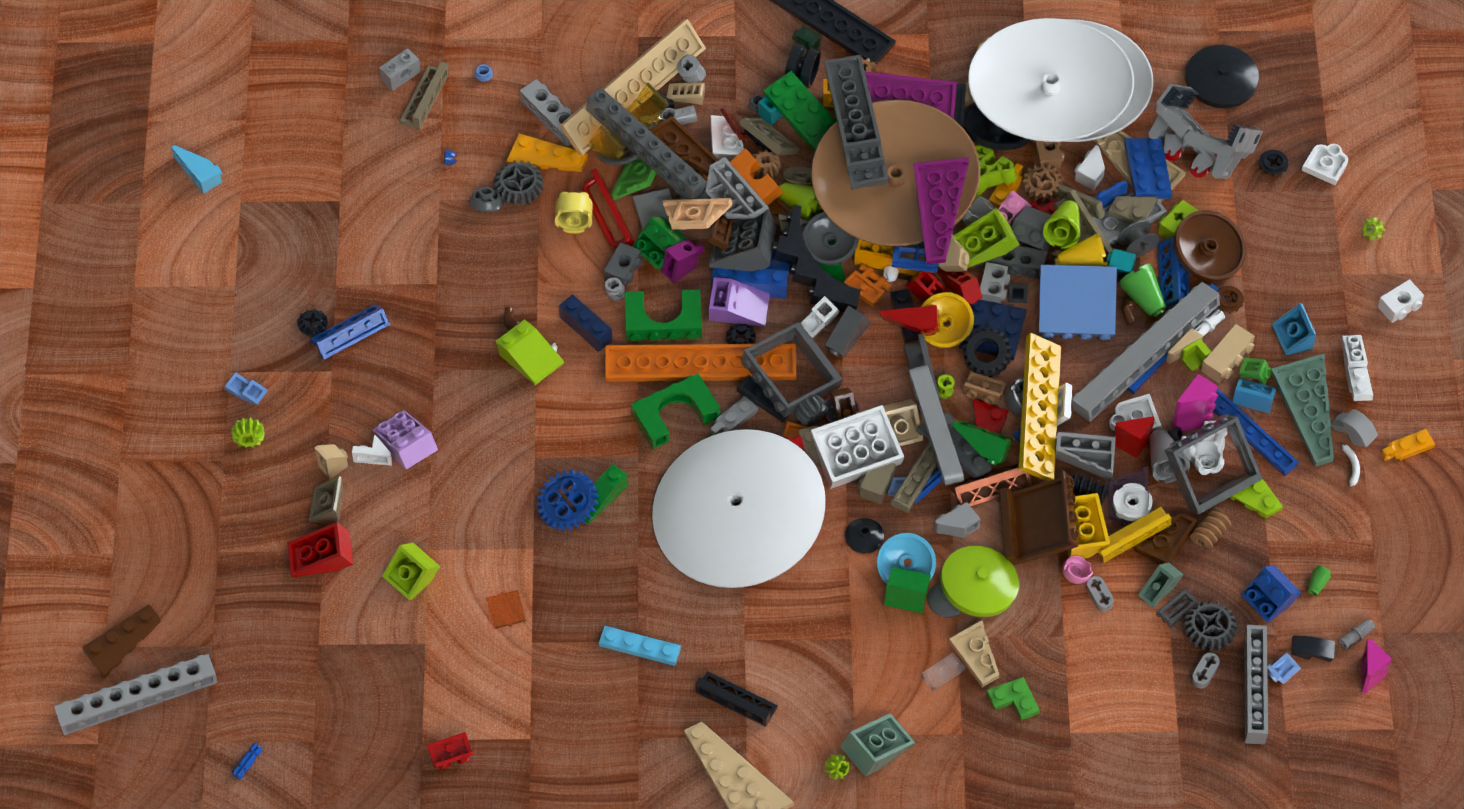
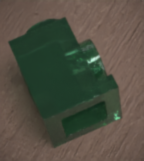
M804 25L799 30H796L792 36V40L795 43L805 45L807 51L811 47L819 49L821 46V35Z

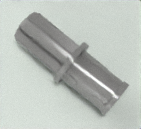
M1365 620L1356 628L1352 627L1348 634L1339 639L1340 646L1347 650L1357 641H1362L1363 637L1375 628L1373 621Z

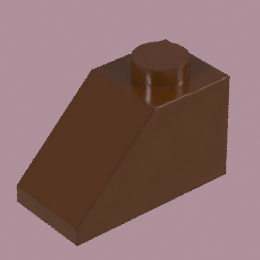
M848 387L830 391L836 421L857 414L854 395Z

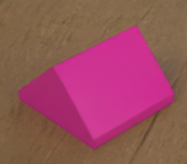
M1367 639L1362 655V693L1368 692L1386 677L1392 660L1372 639Z

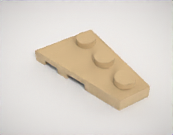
M982 620L949 639L953 649L982 688L999 678L997 665L991 652Z

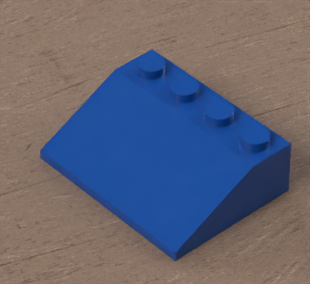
M772 252L770 266L764 270L751 272L713 268L711 291L714 277L728 278L767 292L772 298L786 299L791 264L773 260L775 252Z

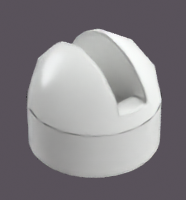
M886 266L883 276L888 279L887 282L895 281L899 270L892 266Z

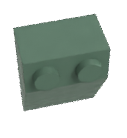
M889 713L851 731L840 747L866 777L880 770L915 744V741Z

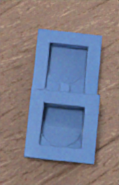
M236 372L224 388L236 397L254 405H258L268 392V389L254 380L250 382Z

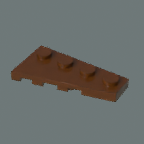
M147 605L83 646V651L105 679L110 674L109 672L115 666L117 667L122 662V659L136 648L135 645L141 639L144 640L161 620L152 607Z

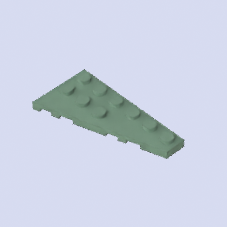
M1325 354L1271 369V375L1315 467L1333 462L1334 459L1324 362Z

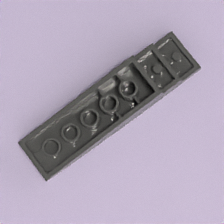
M861 55L824 61L851 189L888 184L880 134Z

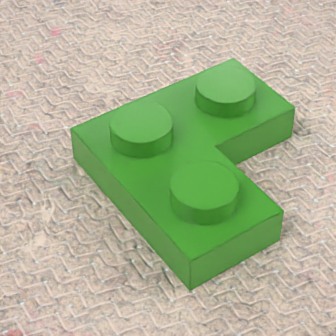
M1024 677L987 690L986 694L994 710L1013 704L1020 720L1038 715L1040 712Z

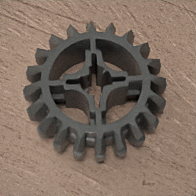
M514 160L513 164L507 162L506 167L501 166L500 171L496 172L494 189L500 193L501 199L507 201L508 205L514 203L515 207L517 204L524 206L526 202L531 204V200L536 201L537 196H541L544 180L540 169H537L536 165L531 166L529 161L525 164L523 160L520 163Z
M1202 600L1200 606L1195 604L1193 609L1188 610V615L1185 616V623L1183 625L1185 636H1189V643L1195 642V648L1199 645L1202 646V651L1205 648H1209L1210 653L1213 651V648L1218 652L1221 650V646L1226 649L1228 643L1231 644L1234 637H1236L1238 627L1237 623H1235L1236 616H1232V610L1226 611L1227 606H1219V601L1216 604H1212L1210 600L1208 604H1205ZM1219 620L1224 623L1226 630L1222 628L1223 626L1219 623ZM1195 623L1202 629V632L1196 628Z

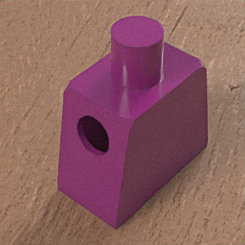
M684 240L667 248L661 272L673 284L697 267L699 255L704 253L703 246L700 243L693 245L689 240Z

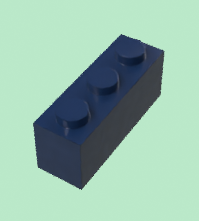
M573 294L559 305L560 318L598 352L612 341V329Z

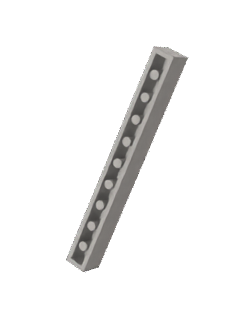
M1203 282L1193 287L1186 297L1181 298L1176 306L1168 310L1146 333L1141 334L1135 343L1129 345L1125 352L1116 357L1107 368L1101 370L1094 380L1089 381L1084 389L1073 396V411L1091 422L1161 359L1189 329H1194L1220 305L1219 293Z

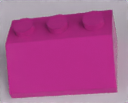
M1198 374L1177 401L1172 428L1180 427L1182 431L1201 429L1205 421H1211L1214 416L1212 412L1216 407L1214 402L1218 397V394H1216L1218 386Z

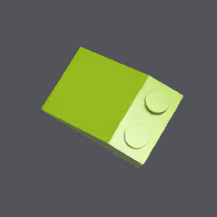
M997 208L953 235L969 253L970 261L967 268L1003 256L1020 245L1006 217Z
M525 319L496 340L499 355L535 385L564 364L563 359L539 331Z

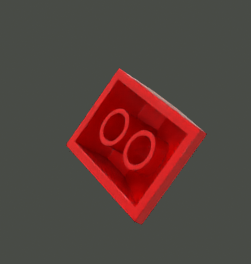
M338 522L287 543L290 575L292 577L337 572L353 565L350 532Z

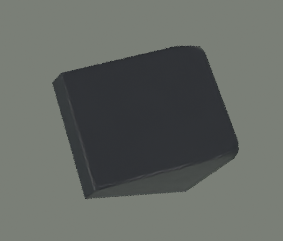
M1009 284L1008 303L1027 304L1028 285Z

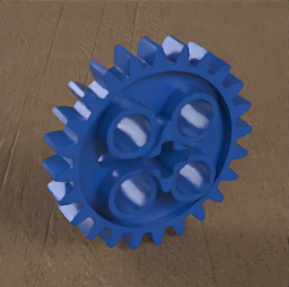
M571 469L569 474L566 470H563V475L561 476L557 472L555 479L550 476L551 482H544L546 488L539 489L542 495L537 496L538 500L541 501L536 504L539 508L538 513L542 516L541 519L549 527L552 526L555 530L560 528L563 532L566 527L572 531L573 525L579 528L580 522L586 524L585 518H592L589 513L596 512L593 505H598V502L595 500L599 497L595 492L598 489L593 485L594 482L586 474L583 475L580 471L575 473L573 469ZM560 488L577 509V512L573 511L558 490Z

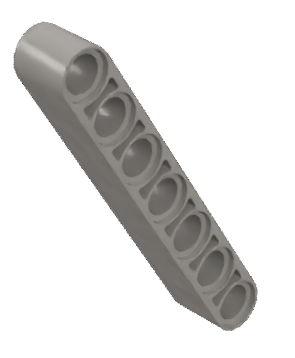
M928 365L909 369L910 381L943 483L947 486L964 481L961 465Z

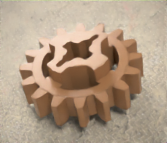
M1041 163L1040 167L1034 165L1033 170L1028 168L1027 173H1024L1022 184L1024 192H1029V197L1034 195L1036 201L1038 198H1041L1042 202L1045 201V198L1051 201L1052 196L1058 197V187L1063 185L1062 174L1057 173V168L1052 170L1051 165L1044 167L1043 163Z

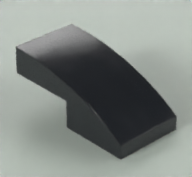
M1311 636L1292 637L1291 655L1307 660L1312 657L1328 662L1334 660L1335 641Z

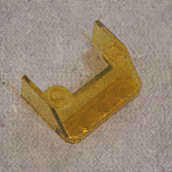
M647 83L638 97L625 109L648 128L651 124L655 126L662 119L660 115L669 103ZM602 125L587 145L592 151L612 160L615 158L620 159L625 154L624 149L627 148Z

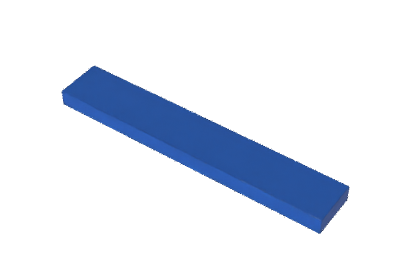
M1217 388L1216 394H1218V397L1214 402L1216 407L1213 410L1219 417L1225 414L1237 416L1248 444L1283 476L1298 466L1299 462Z

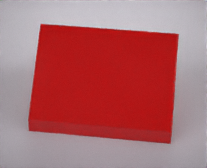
M1154 416L1116 422L1113 436L1116 437L1115 446L1137 458L1149 442V436L1153 430Z

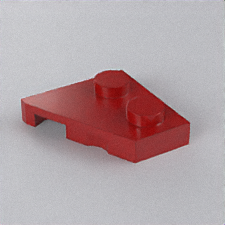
M974 399L975 425L1000 434L1009 411Z

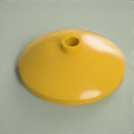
M948 292L938 293L928 298L921 307L937 305L940 332L933 336L924 335L925 341L939 348H951L965 341L974 325V314L969 303L963 297ZM945 322H951L949 326H944Z

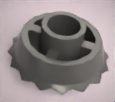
M490 187L476 189L468 200L469 206H472L473 209H477L479 212H493L494 210H499L504 204L500 193Z

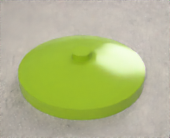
M967 546L956 550L945 561L940 575L941 587L948 601L960 611L976 617H992L1005 612L1013 604L1019 590L1018 574L1012 563L998 551L984 546Z

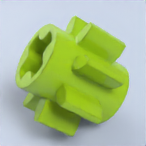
M1372 217L1371 220L1365 219L1366 224L1361 227L1364 232L1363 237L1369 236L1370 241L1375 240V237L1378 239L1382 238L1381 233L1386 231L1382 225L1384 221L1378 222L1377 217Z
M831 754V758L825 761L824 771L830 773L829 778L843 779V776L849 772V762L844 761V755Z

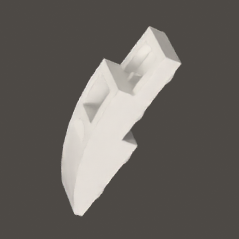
M1342 336L1349 393H1352L1353 401L1373 400V391L1367 370L1368 361L1362 336Z

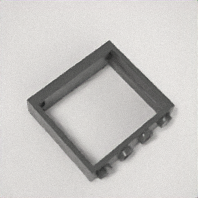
M800 322L745 349L741 357L743 367L749 370L753 380L761 386L764 395L770 398L776 411L780 412L783 417L794 413L795 408L800 405V402H803L810 396L819 395L822 398L830 394V391L838 390L843 380ZM794 339L827 384L788 404L755 358Z
M1222 415L1218 418V421L1205 424L1200 431L1187 434L1185 439L1175 441L1170 444L1169 448L1165 449L1189 511L1192 513L1200 514L1263 479L1237 416ZM1228 427L1246 473L1196 499L1178 453Z

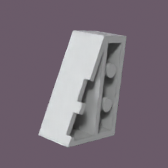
M1057 432L1055 458L1112 481L1116 437Z

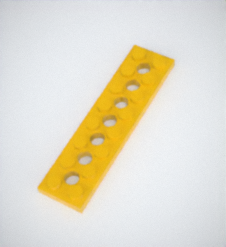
M1030 333L1026 336L1019 470L1045 481L1054 480L1061 346Z

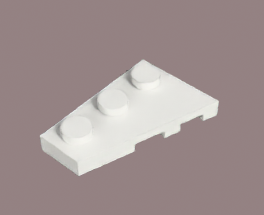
M711 115L712 154L717 159L725 157L727 160H732L744 150V144L736 135L737 131L728 116Z

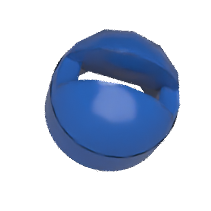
M445 150L444 165L456 163L457 160L453 159V156L456 157L457 154L454 151Z

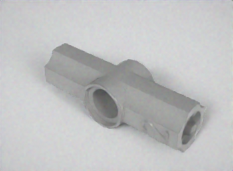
M692 105L676 110L664 108L659 114L640 118V121L648 130H651L671 116L681 125L696 122L697 116Z

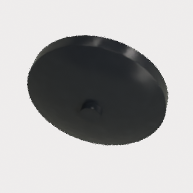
M1213 45L1199 50L1191 57L1187 64L1185 79L1187 87H1191L1199 93V95L1195 96L1200 102L1215 108H1233L1244 104L1254 95L1258 86L1259 72L1253 59L1242 50L1228 45Z
M975 102L964 110L963 129L971 140L978 145L994 150H1015L1027 145L1031 141V139L1016 136L996 126L982 114Z

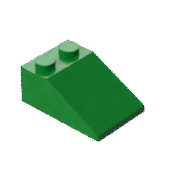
M962 420L953 421L952 426L982 457L987 458L986 462L997 465V463L1000 464L1007 460L1013 442L1012 438Z

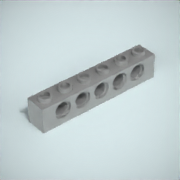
M1247 625L1244 634L1245 743L1265 744L1268 736L1267 626Z

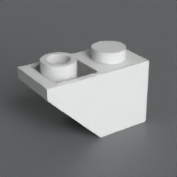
M1095 145L1092 150H1088L1082 163L1079 162L1074 170L1076 173L1075 181L1093 191L1102 181L1105 171L1099 146Z

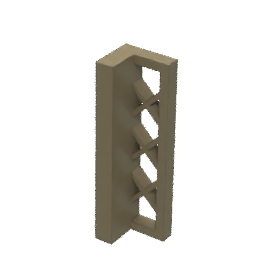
M441 62L438 68L428 65L400 119V124L421 130L449 75L447 63ZM430 72L435 73L432 80L428 77ZM428 86L425 94H423L421 91L422 88ZM421 100L418 107L416 108L414 103ZM414 114L412 117L413 121L407 120L409 115Z
M1070 191L1065 199L1056 202L1053 207L1057 210L1064 201L1075 202L1079 207L1080 238L1077 243L1094 234H1099L1106 254L1104 261H1107L1108 254L1112 253L1113 249L1076 191Z

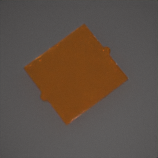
M518 590L507 593L501 592L499 595L486 597L494 629L505 626L512 627L513 624L526 621Z

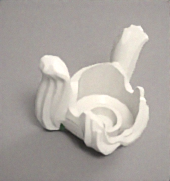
M1227 428L1216 432L1215 440L1200 441L1182 451L1200 474L1218 473L1223 468V450Z

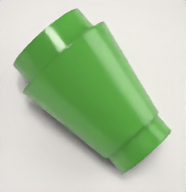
M1317 565L1312 570L1307 592L1318 596L1331 578V571L1324 566Z

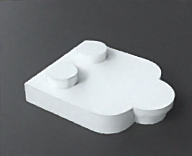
M1320 144L1313 148L1302 167V171L1336 185L1347 167L1348 157L1337 144H1330L1328 146Z
M1150 394L1118 403L1115 408L1116 414L1109 421V426L1114 431L1116 422L1154 416L1152 432L1162 429Z

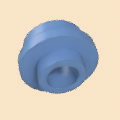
M486 64L479 65L475 70V78L481 82L489 81L493 76L492 69Z

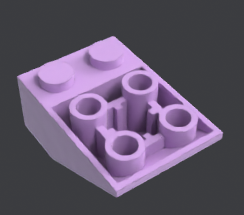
M405 410L395 414L394 417L372 429L379 440L391 452L394 459L406 470L438 450L432 433Z

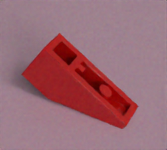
M943 269L937 271L951 292L963 297L969 305H973L977 300L983 298L977 278L966 271L946 272Z
M926 271L916 272L905 285L923 302L938 293H951L931 272Z
M937 305L880 311L883 320L924 334L925 336H933L940 332Z

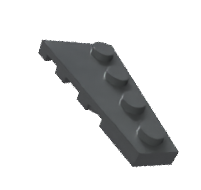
M948 412L945 413L944 417L961 468L975 479L990 472L992 466L952 426L955 420ZM925 424L917 426L916 432L919 435L923 434L928 438V442H930Z

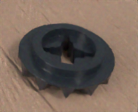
M1268 150L1260 156L1259 164L1260 169H1263L1265 174L1269 173L1274 176L1275 174L1281 175L1283 172H1286L1289 161L1283 152ZM1277 160V165L1270 166L1271 163Z
M315 308L313 310L306 309L303 314L300 313V317L297 319L298 328L305 335L316 336L327 328V316L322 310L318 311ZM314 317L315 322L312 324L311 327L309 321H311V319Z
M737 323V325L731 326L726 332L727 344H754L756 341V333L753 327L747 326L746 323L744 325ZM737 333H739L740 335L744 334V338H738Z

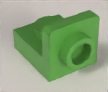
M1244 358L1239 375L1241 378L1258 379L1261 384L1266 385L1268 378L1271 376V368L1265 359Z

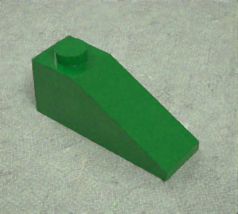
M614 464L594 484L598 489L595 491L599 495L595 499L598 505H593L596 512L589 513L592 518H585L588 524L628 487V475Z

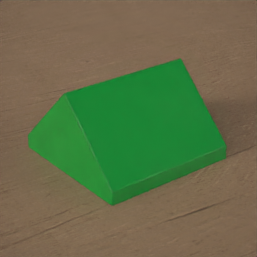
M892 567L886 587L884 606L923 614L931 575Z

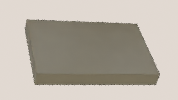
M762 117L742 118L739 122L742 127L778 156L797 154L800 150L797 145Z

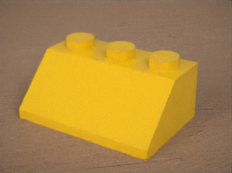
M1098 493L1075 496L1076 504H1074V509L1078 518L1076 528L1079 532V539H1077L1078 547L1067 550L1069 557L1078 555L1084 559L1090 558L1110 546Z

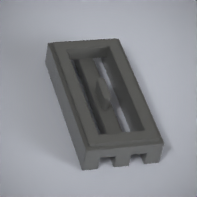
M1184 589L1157 611L1156 615L1161 617L1162 621L1166 622L1167 626L1171 628L1185 617L1188 610L1193 609L1195 604L1199 605V601ZM1185 596L1187 597L1186 600H1184L1181 604L1175 607V609H1173L1170 613H1168L1167 615L1164 614ZM1192 601V603H1191L1190 605H1188L1184 610H1182L1179 614H1177L1173 619H1170V618L1173 617L1177 612H1179L1182 608H1184L1188 603H1190V602Z

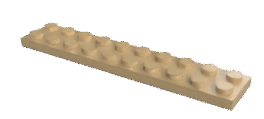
M683 19L608 83L603 90L631 114L678 73L677 65L680 59L687 54L697 57L706 47L689 20ZM587 102L559 125L576 152L580 155L586 153L610 132L586 111Z

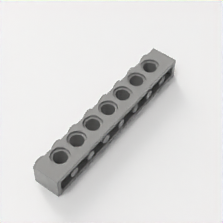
M209 654L198 655L192 660L181 661L168 668H160L151 674L140 675L136 679L122 681L109 688H101L95 693L84 694L71 701H63L59 705L54 706L63 734L67 735L216 684L218 681ZM194 671L197 672V673L194 674V675H190L191 672H194ZM173 678H178L176 681H170ZM156 684L159 685V686L156 687V688H151L153 685H156ZM135 691H140V692H139L138 694H136V695H133V694H132V693L135 692ZM115 698H120L118 701H113ZM101 704L100 707L93 708L95 705ZM76 711H82L80 714H74Z

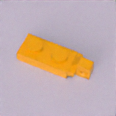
M1016 163L1014 166L1017 174V180L1014 183L997 185L989 198V202L993 206L999 208L1012 190L1015 193L1018 191L1023 176H1020L1023 172L1022 165Z
M1427 429L1392 441L1388 444V447L1382 449L1381 456L1384 461L1394 457L1396 460L1399 459L1401 461L1434 448L1435 443Z

